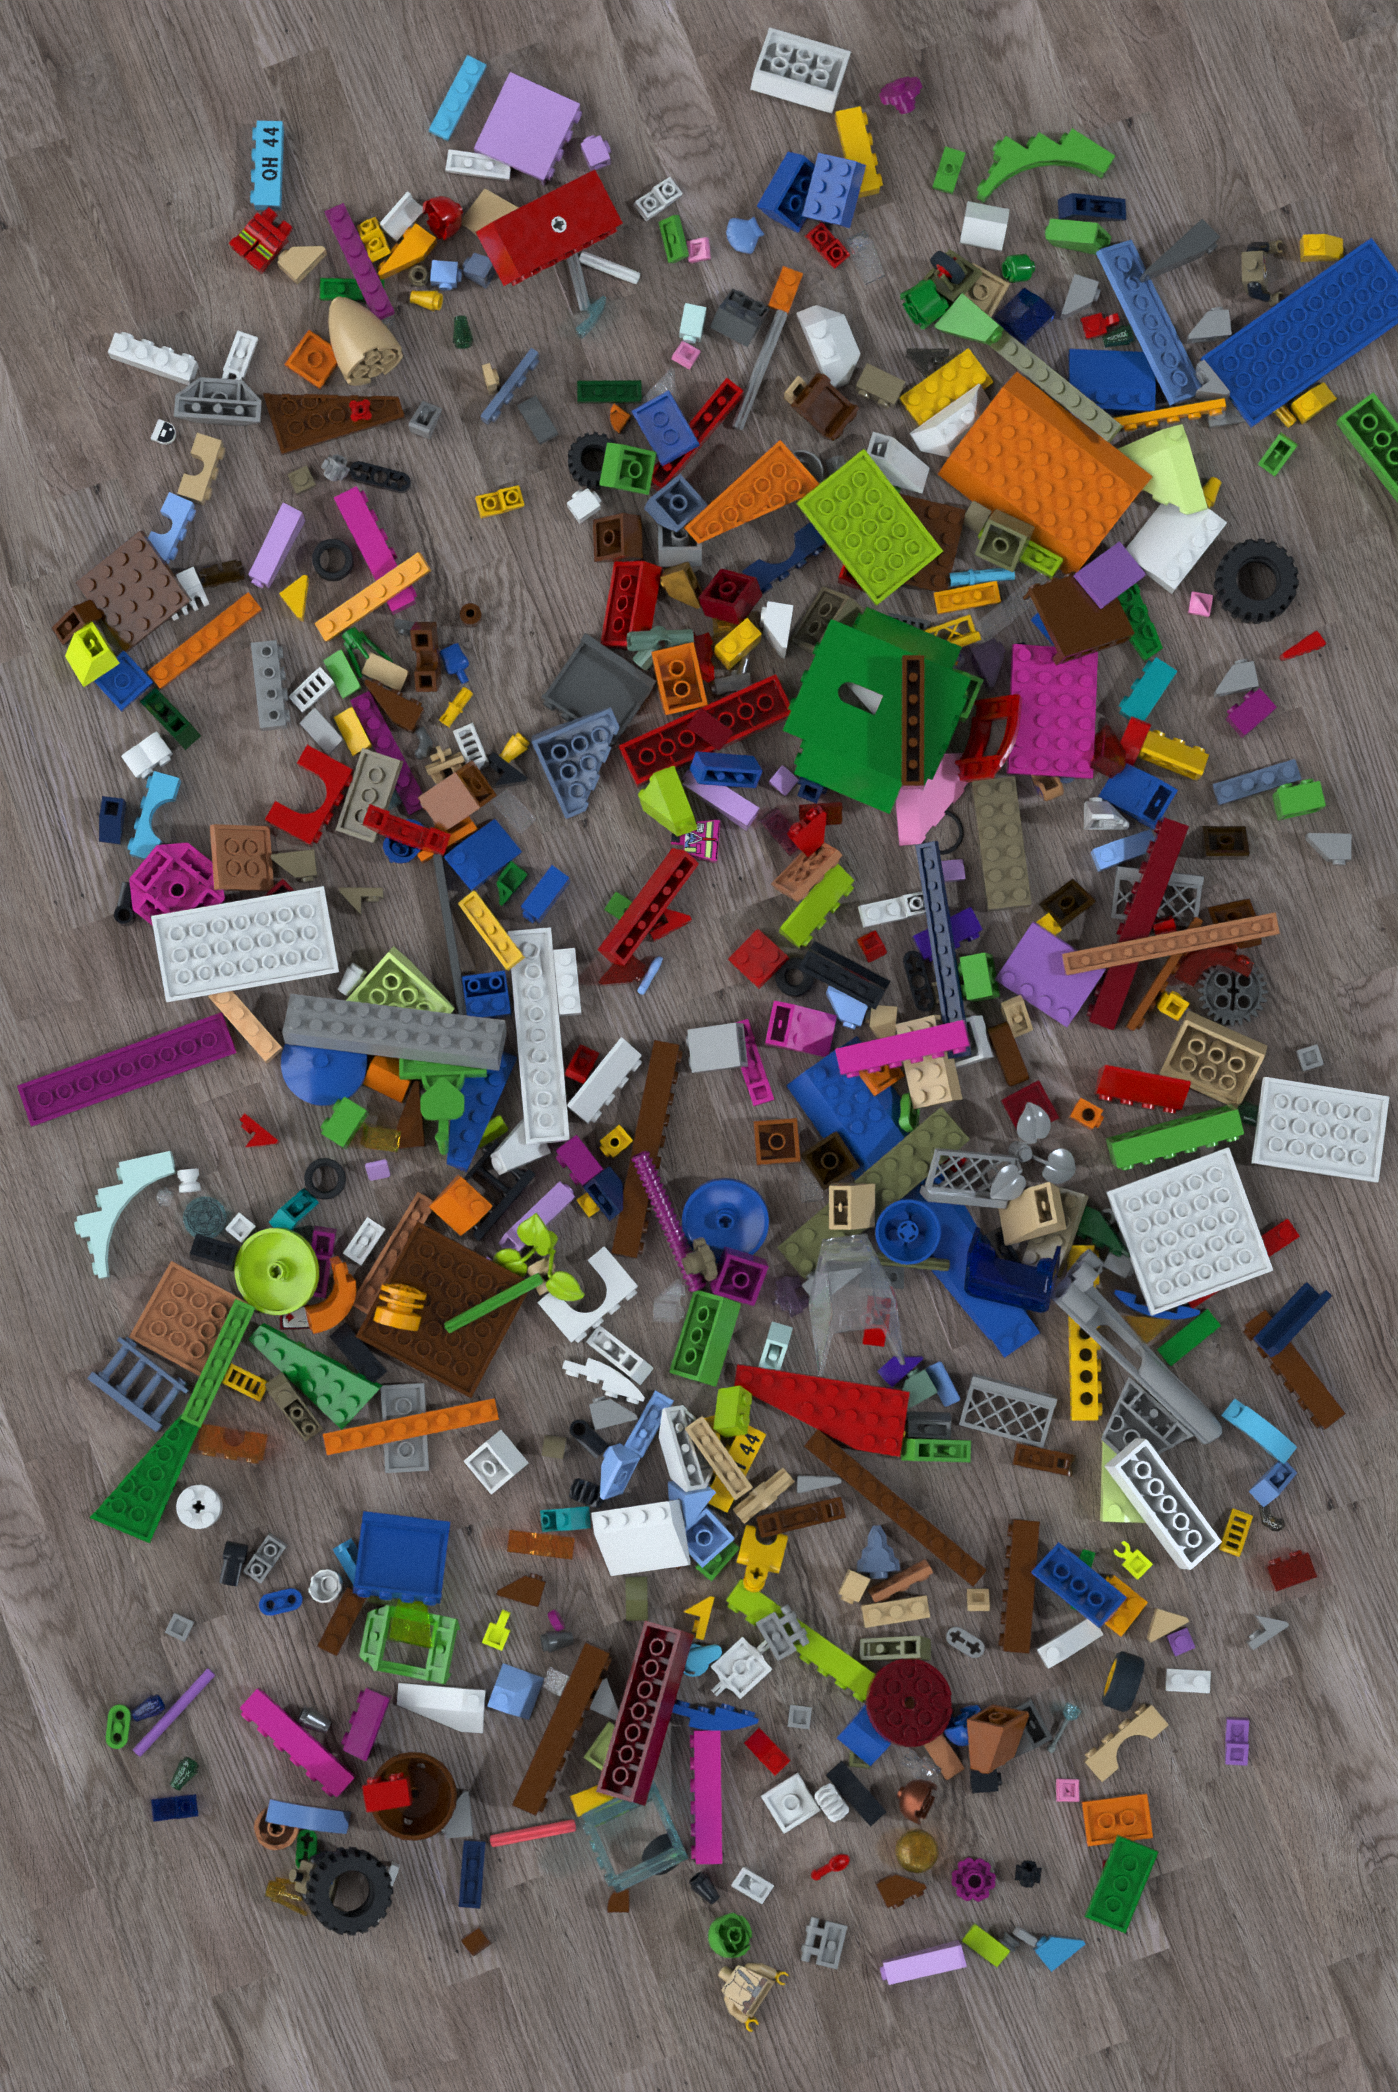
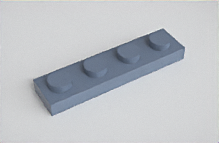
M531 348L481 414V421L489 425L491 421L495 422L501 414L499 410L504 404L508 405L514 397V394H512L517 387L521 388L527 379L525 375L529 370L533 371L539 364V353Z
M1293 759L1215 783L1212 787L1219 806L1277 788L1284 784L1300 781L1301 776L1296 760Z

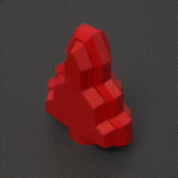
M693 632L694 647L702 680L709 683L714 680V666L711 662L713 656L711 645L713 641L709 632L698 636Z

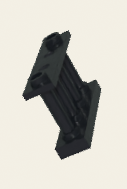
M815 940L798 968L875 1010L891 982L887 978Z
M497 1141L493 1144L489 1142L482 1150L484 1155L463 1178L468 1182L477 1173L500 1192L503 1198L498 1205L496 1203L492 1204L486 1199L492 1205L491 1209L487 1212L489 1216L484 1222L480 1219L472 1229L475 1231L473 1236L478 1241H481L536 1176L530 1169L526 1172L518 1168L509 1172L516 1177L517 1183L513 1188H507L482 1167L484 1162L500 1145Z

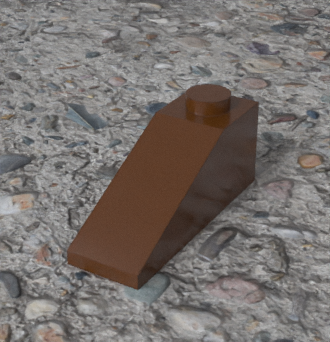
M414 1081L397 1124V1132H393L394 1145H398L399 1150L426 1147L423 1116L420 1109L421 1092L419 1081Z

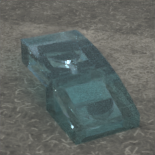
M604 295L587 308V314L590 317L575 328L576 334L580 339L584 338L601 318L607 304Z

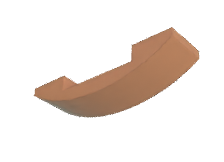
M910 1698L904 1702L905 1707L912 1709L914 1707V1700ZM943 1734L934 1741L924 1745L946 1781L965 1769Z

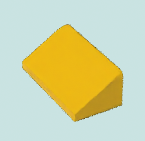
M353 707L334 717L352 756L361 753L362 748L369 749L372 747Z

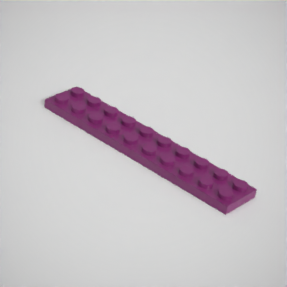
M220 1012L17 1085L30 1125L34 1127L237 1054L224 1015Z

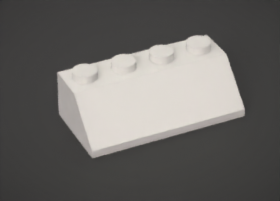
M621 1037L568 1103L567 1108L587 1124L591 1121L595 1123L602 1114L599 1111L604 1104L608 1106L615 1098L613 1093L617 1087L622 1089L629 1080L626 1077L631 1070L635 1072L642 1064L640 1060L642 1055Z

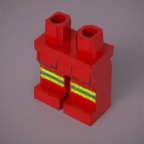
M270 207L261 214L257 212L236 238L234 237L228 243L232 250L244 260H247L261 274H263L283 247L289 242L287 238L293 230L292 226L285 220L277 228L273 226L272 223L278 215Z

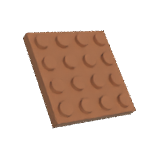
M171 1261L129 1338L200 1376L234 1300L238 1299L247 1304L248 1302Z

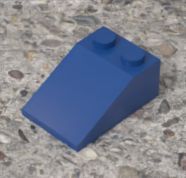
M494 819L445 855L444 859L472 892L503 869L510 861L514 860L522 851L497 820Z

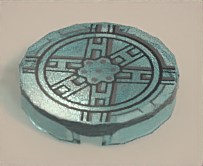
M211 1197L193 1199L183 1213L185 1228L193 1237L199 1234L215 1238L224 1230L227 1221L224 1206L218 1200Z

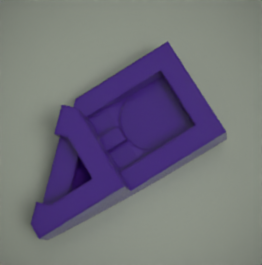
M899 1354L898 1356H893L877 1372L892 1388L924 1358L920 1355L906 1356L905 1354Z

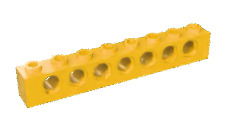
M1095 1245L1072 1246L1067 1259V1272L1088 1249L1099 1257V1251L1095 1250ZM1099 1275L1093 1282L1095 1288L1096 1285H1099ZM1068 1315L1070 1421L1098 1420V1416H1102V1403H1098V1394L1102 1393V1383L1098 1381L1097 1372H1101V1359H1097V1350H1101V1346L1091 1336L1088 1339H1082L1079 1335L1081 1327ZM1084 1348L1088 1349L1091 1353L1088 1361H1083L1079 1356L1080 1351ZM1084 1370L1089 1371L1091 1374V1380L1088 1383H1084L1080 1379V1374ZM1084 1392H1088L1092 1397V1401L1088 1405H1084L1080 1400Z

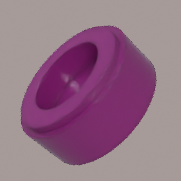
M556 1609L548 1612V1618L555 1631L559 1632L565 1629L559 1612Z

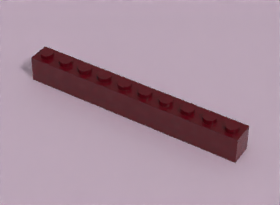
M1163 817L1161 821H1157L1154 832L1157 833L1154 841L1150 840L1146 853H1149L1147 861H1142L1138 872L1141 874L1139 882L1135 881L1131 893L1134 896L1132 901L1127 902L1123 914H1126L1124 923L1120 922L1116 934L1119 937L1116 943L1147 938L1149 936L1189 826ZM1139 962L1105 968L1101 984L1097 983L1093 993L1096 996L1094 1004L1090 1003L1086 1012L1089 1022L1114 1031Z

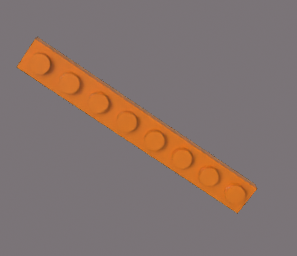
M495 1398L325 1433L323 1438L327 1455L495 1421L499 1420Z

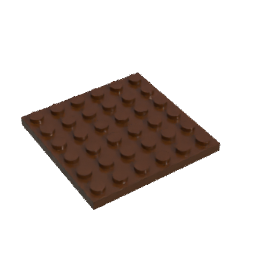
M417 1221L385 1283H399L412 1286L427 1294L425 1300L415 1299V1301L424 1304V1308H413L412 1311L421 1316L418 1331L395 1328L374 1321L376 1307L380 1305L387 1306L388 1302L381 1300L379 1295H390V1293L380 1290L356 1337L463 1395L472 1398L528 1292L451 1333H448L444 1323L526 1278Z

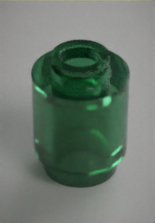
M1244 1101L1243 1105L1239 1104L1237 1107L1241 1123L1256 1127L1259 1106Z

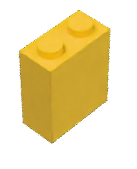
M746 618L715 646L714 655L729 671L742 657L744 658L761 642L762 633Z

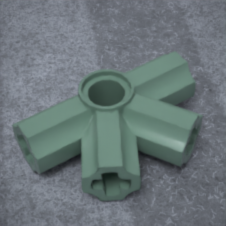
M656 626L650 631L629 632L626 638L627 648L629 651H638L633 660L640 668L647 670L653 665L652 651L694 642V633L692 629L666 630L663 626Z

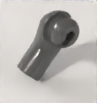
M424 727L415 731L420 740L418 749L415 750V756L419 760L427 758L433 747V742Z

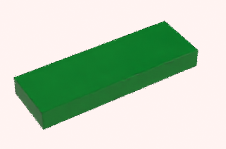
M320 278V301H332L341 296L356 302H366L355 279ZM380 279L381 284L385 290V280Z
M1206 1309L1156 1350L1171 1367L1221 1325L1212 1313Z

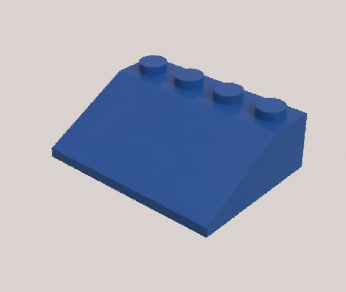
M1069 349L1068 382L1107 414L1133 415L1155 411V374L1144 352Z

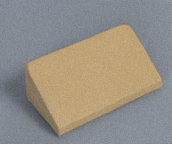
M371 652L362 670V674L400 692L410 674L408 670Z

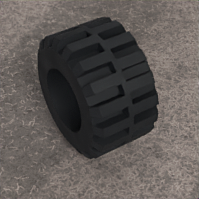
M588 432L582 438L579 436L576 442L572 443L571 449L568 452V467L574 481H578L580 486H587L590 490L592 488H596V490L601 489L602 486L599 484L602 470L597 472L587 470L582 465V458L587 452L593 450L601 451L605 454L607 443H615L612 438L609 439L604 433L598 435V432H593V434L589 435Z

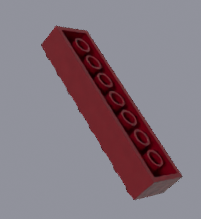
M649 1621L644 1622L596 1792L646 1806L694 1637L693 1634Z

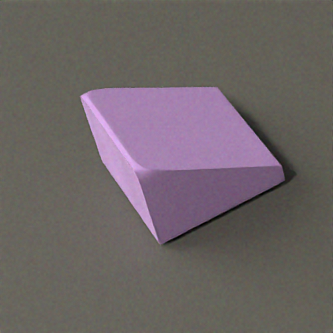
M782 765L770 779L769 784L786 797L799 779Z
M963 859L941 861L945 883L965 881Z
M387 1160L366 1163L365 1167L370 1181L390 1177Z

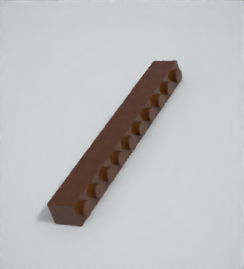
M654 1040L623 1192V1211L619 1213L611 1254L637 1259L638 1254L642 1255L645 1242H641L642 1233H647L649 1221L645 1220L646 1212H651L652 1205L650 1202L652 1200L648 1199L649 1193L645 1192L646 1186L643 1187V1180L639 1178L641 1175L637 1173L638 1168L634 1166L636 1163L632 1162L631 1159L640 1152L649 1151V1158L652 1157V1164L656 1166L654 1169H660L662 1157L658 1156L659 1148H664L666 1136L662 1135L663 1127H668L670 1114H666L668 1105L672 1106L675 1094L671 1093L672 1084H677L679 1072L675 1071L676 1063H681L683 1051L679 1050L680 1045L658 1040Z
M818 1429L803 1447L972 1587L975 1586L987 1571V1569Z

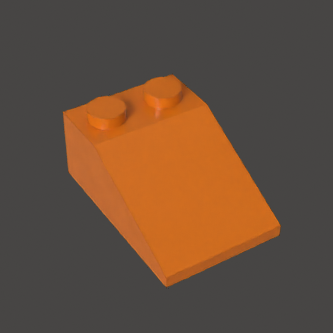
M694 642L651 652L659 696L665 715L708 705Z

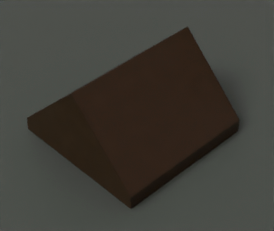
M1202 826V860H1246L1249 857L1250 851L1246 826Z
M1072 878L1041 902L1039 906L1045 914L1050 913L1061 929H1063L1093 906L1096 901Z
M837 1131L800 1154L823 1191L828 1189L831 1183L841 1181L860 1168Z

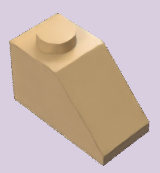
M323 246L292 247L289 251L286 249L280 254L278 265L298 285L327 255V252Z
M878 1005L876 1010L871 1007L870 1010H866L865 1023H869V1029L878 1039L895 1035L897 1007Z
M848 1569L838 1591L842 1595L841 1600L853 1604L854 1601L859 1603L870 1579Z

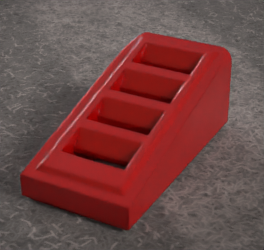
M1314 631L1283 652L1279 658L1281 661H1286L1322 649L1326 642L1318 631Z

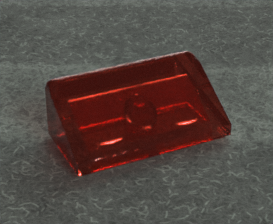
M841 802L799 805V822L806 817V813L811 808H816L820 805L827 814L826 825L842 824Z

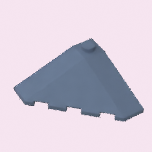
M611 707L549 728L531 737V742L566 819L586 811L589 804L587 799L591 790L594 791L600 777L598 772L602 762H606L611 750L609 745L613 735L618 733L620 726Z

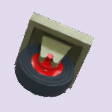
M949 249L946 253L937 251L931 257L930 262L933 268L922 280L927 281L931 279L937 287L936 292L938 295L953 304L961 293L965 295L980 278L982 272L979 268Z

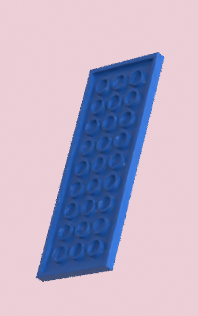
M1370 238L1201 357L1200 360H1205L1230 391V401L1250 428H1252L1398 325V273L1374 240Z

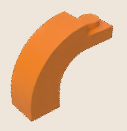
M338 1256L330 1258L334 1277V1287L331 1294L324 1301L305 1307L308 1325L313 1334L326 1331L340 1323L351 1310L356 1297V1281L351 1273L349 1274L346 1262H342Z

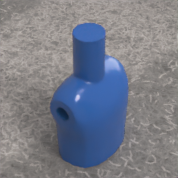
M459 643L439 651V656L442 659L447 674H457L461 685L469 682L464 671L469 666V661L462 652Z

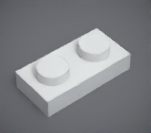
M367 1217L343 1254L362 1266L386 1229Z
M1166 1668L1165 1691L1210 1693L1211 1671Z

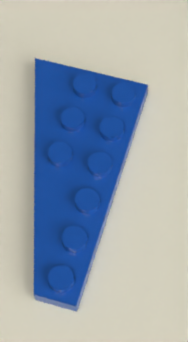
M503 1051L499 1071L487 1069V1077L465 1078L464 1086L460 1090L464 1095L465 1110L460 1118L450 1120L447 1165L464 1172L468 1171L516 1063V1056Z

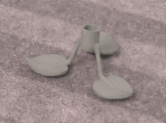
M1027 1102L1017 1124V1134L1022 1140L1011 1143L1008 1150L1009 1155L1016 1157V1166L1008 1164L1000 1169L991 1187L990 1198L1013 1200L1023 1193L1026 1180L1020 1175L1023 1170L1019 1161L1026 1162L1032 1158L1045 1164L1042 1176L1053 1184L1064 1183L1075 1173V1161L1068 1150L1063 1148L1054 1149L1050 1152L1048 1161L1033 1155L1031 1148L1027 1146L1036 1143L1037 1138H1045L1051 1127L1047 1113L1041 1107L1031 1102Z

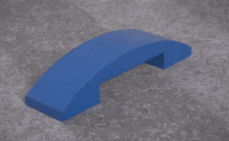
M1116 1289L1112 1293L1118 1301L1129 1309L1152 1318L1177 1320L1194 1317L1200 1313V1310L1179 1305L1176 1306L1175 1313L1163 1311L1150 1315L1147 1306L1135 1303L1136 1294Z

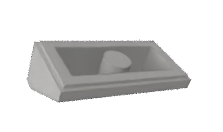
M316 708L311 710L300 722L301 726L327 755L331 754L344 742V739Z

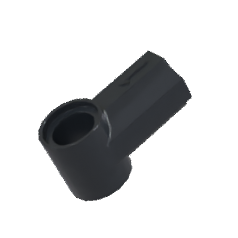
M122 882L117 908L114 911L115 920L122 926H130L135 921V911H133L129 882ZM124 910L129 911V919L121 921L119 919L120 913Z
M578 1419L571 1423L569 1428L570 1434L595 1459L609 1446L584 1420ZM577 1423L584 1424L586 1428L585 1433L581 1436L573 1432V1427Z
M226 1541L219 1583L238 1587L249 1545Z

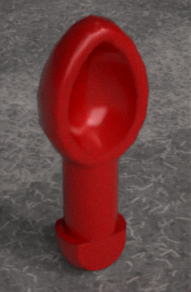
M848 1854L834 1855L828 1864L817 1870L814 1869L811 1872V1878L818 1881L831 1871L839 1872L844 1870L850 1862V1856Z

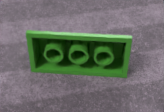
M694 1291L669 1373L716 1387L742 1303L703 1291Z

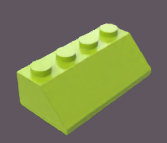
M839 864L829 869L824 874L823 880L813 887L780 927L779 933L798 949L802 945L806 947L813 939L811 936L812 932L815 929L819 931L827 922L824 919L829 912L833 914L841 905L838 902L844 895L847 898L853 891L854 887L852 884L854 879Z

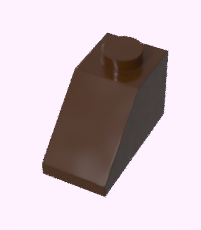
M90 599L74 605L52 627V630L62 645H66L71 642L75 632L91 622L96 624L102 618V615Z
M530 1572V1576L524 1575L497 1591L496 1595L539 1607L546 1581L542 1580L543 1576Z

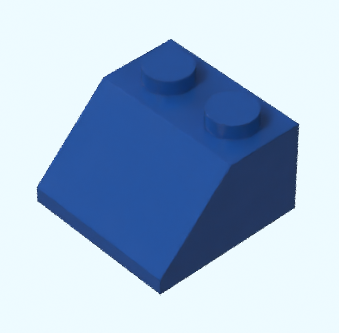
M863 1704L837 1737L840 1742L869 1766L891 1744L880 1736L872 1726L867 1714L866 1704Z

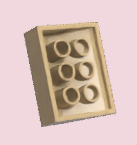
M1188 1010L1159 1074L1191 1081V1089L1227 1105L1231 1104L1239 1109L1266 1055L1267 1045Z

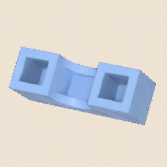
M171 492L168 493L160 511L163 516L172 520L171 530L166 534H157L151 531L148 537L166 564H169L170 560L173 561L178 552L176 546L179 540L183 541L187 533L185 527L188 521L191 522L196 513L193 502Z

